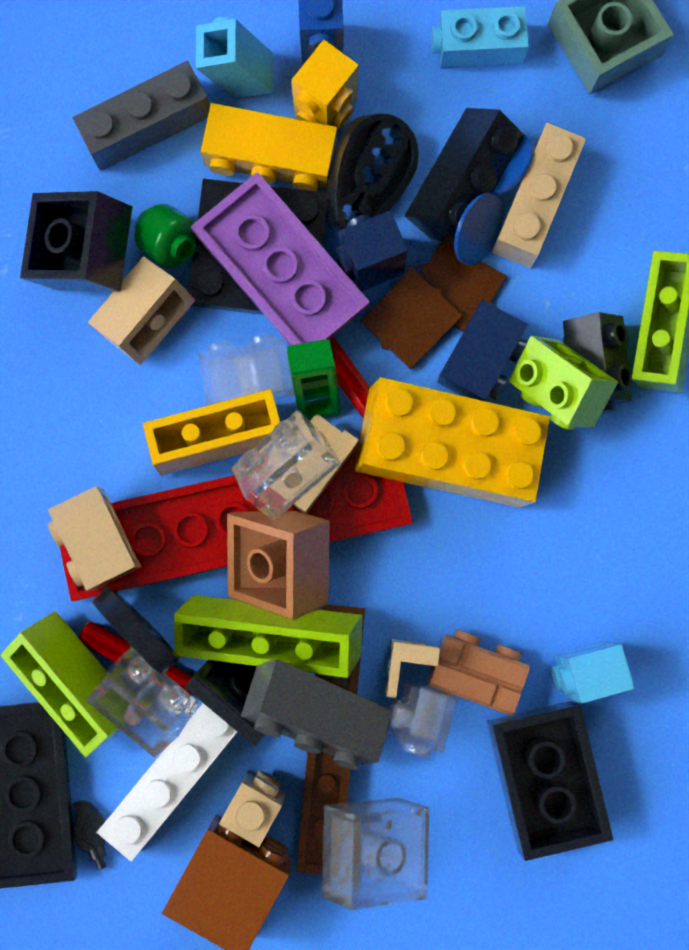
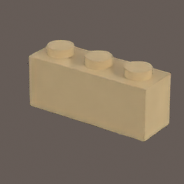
M546 122L534 150L532 163L523 176L492 251L493 254L531 269L542 248L586 138Z

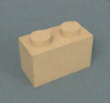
M143 256L122 281L121 291L113 292L88 323L112 345L141 366L195 302V299L174 277Z
M95 486L48 509L53 520L47 523L49 531L59 547L65 545L71 561L67 562L66 565L74 583L78 587L84 585L86 591H95L142 568L103 488Z

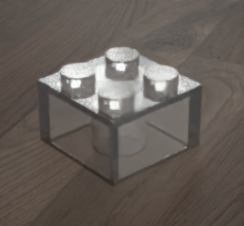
M401 798L324 805L322 897L350 910L428 899L429 807Z

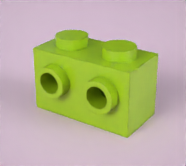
M530 336L508 381L522 391L521 398L534 406L543 407L551 413L550 419L552 422L568 430H573L575 427L594 428L618 383L617 380L560 340L539 336Z

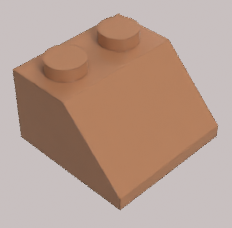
M298 511L228 513V597L292 620L328 605L330 521Z

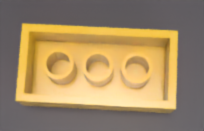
M380 377L369 388L354 472L520 508L536 502L550 416Z

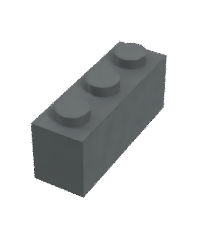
M187 60L72 118L96 165L102 171L207 119L210 105L207 95Z
M275 659L257 665L241 717L254 722V729L262 734L272 737H280L282 734L294 739V746L300 750L319 754L322 751L334 756L333 763L336 765L358 770L360 765L379 763L393 710Z

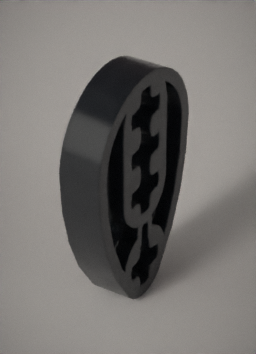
M390 114L363 115L352 121L342 133L331 162L326 192L328 220L336 230L341 231L347 228L346 224L351 221L346 219L347 215L342 211L345 205L352 206L351 211L355 214L354 218L365 214H370L371 218L383 214L393 207L414 177L419 158L418 145L412 130L400 118ZM383 129H391L389 135L394 139L392 144H385L386 138L382 135ZM373 148H381L380 155L384 157L382 163H375L376 157L372 154ZM364 167H371L370 173L374 176L373 182H365L366 176L362 173Z
M107 586L92 601L93 605L114 629L159 674L163 676L179 659L177 653L162 635L113 588Z

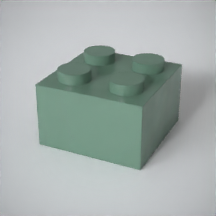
M559 0L555 3L548 23L589 95L662 56L674 35L653 0Z

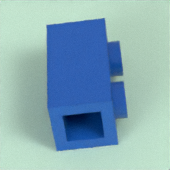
M298 0L302 65H304L323 39L343 53V1Z

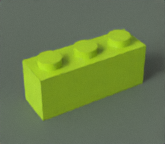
M653 251L632 380L639 388L682 393L689 356V254Z
M56 611L20 632L0 655L85 758L117 734L140 712L128 695L120 688Z

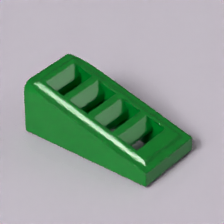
M323 339L288 346L286 351L299 421L312 420L315 415H319L322 418L340 415L341 406L330 341Z

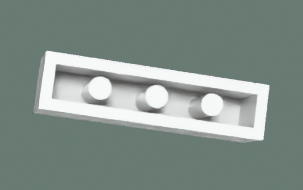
M202 703L96 833L132 862L235 736L237 731Z

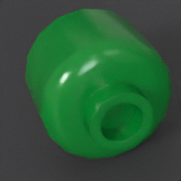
M164 203L154 205L144 210L136 221L134 233L136 246L142 253L160 266L166 268L179 266L189 260L196 250L198 237L190 227L194 222L171 205Z

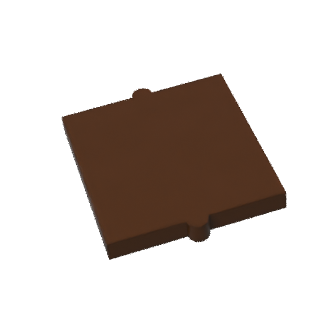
M441 241L428 264L421 266L423 271L421 276L433 288H441V295L462 315V318L454 325V327L462 332L467 327L481 300L493 305L491 301L506 278V275L482 261L472 266L462 264L455 255L454 245Z
M412 267L360 322L382 342L381 348L383 350L389 349L411 370L462 318V315L441 295V288H433Z

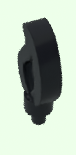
M85 800L76 801L72 804V808L78 813L73 830L74 841L84 852L87 851L90 861L95 860L98 870L104 869L106 864L103 857L107 855L104 847L106 840L96 832L105 823V820L92 803Z

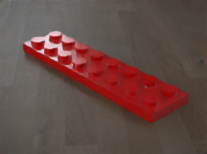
M358 447L307 513L308 515L330 521L329 543L413 524L403 482L354 472ZM276 466L111 503L142 568L98 590L86 591L84 585L78 587L74 583L66 565L67 562L71 561L65 545L60 546V552L71 602L97 597L107 586L119 592L228 567V513L253 511L303 512L266 485L267 478Z

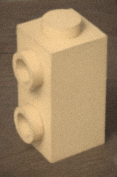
M259 770L256 775L248 771L219 825L260 847L283 805L286 792L279 789L282 783L262 770Z

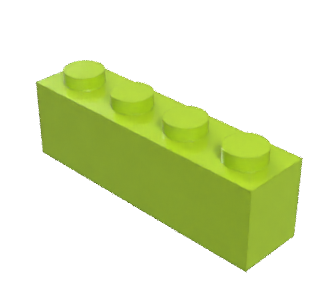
M193 595L174 613L175 652L178 656L252 666L278 659L307 673L348 678L361 658L362 615L317 609L292 620L238 600Z

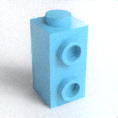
M526 6L441 10L438 27H431L432 53H439L440 68L523 64L529 47Z
M218 17L213 20V23L196 25L197 70L234 99L272 93L273 52L237 19Z

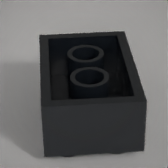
M568 701L517 713L513 716L508 715L487 720L517 851L524 861L614 840L580 704Z

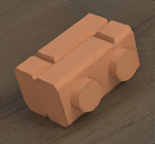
M457 629L454 637L444 634L439 645L438 666H432L426 684L513 716L530 670V665L520 662L522 653L498 644L495 652L478 647L481 638Z

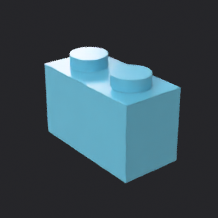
M603 641L554 655L557 665L551 667V672L558 692L564 691L567 698L582 704L635 689L622 644Z

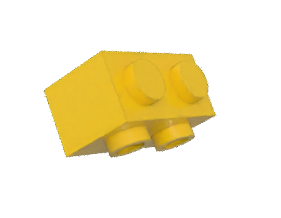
M324 39L291 80L294 112L298 120L336 126L341 129L350 119L354 111L352 105L358 98L359 65Z

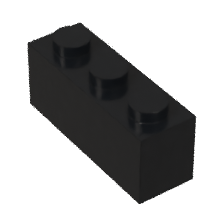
M466 108L404 216L430 239L454 243L456 229L465 209L477 196L483 193H493L525 135L500 109Z

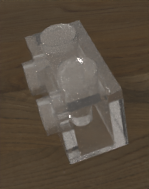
M297 410L287 420L278 423L272 433L257 446L246 451L231 469L244 497L270 520L274 521L338 467L341 462L325 435Z
M132 647L106 671L86 699L90 705L154 758L179 737L199 704L195 698L168 675L164 674L162 676Z
M404 680L400 698H392L389 709L393 710L389 722L390 728H392L391 732L399 741V745L404 747L403 750L424 757H430L431 750L444 753L457 698L448 692Z

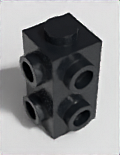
M597 312L563 321V343L618 381L602 414L615 412V404L632 401L631 387L633 380L628 366L626 347L628 331L624 325L623 316Z

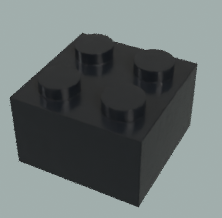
M99 191L32 193L20 279L54 290L120 292L133 206Z

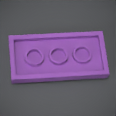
M258 172L190 226L193 233L289 345L323 339L329 340L370 306V301Z

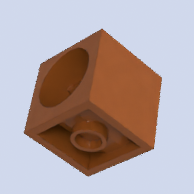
M215 815L161 914L224 950H249L289 877L292 857L286 854L288 848L279 841L265 836L260 847L219 825L222 818Z

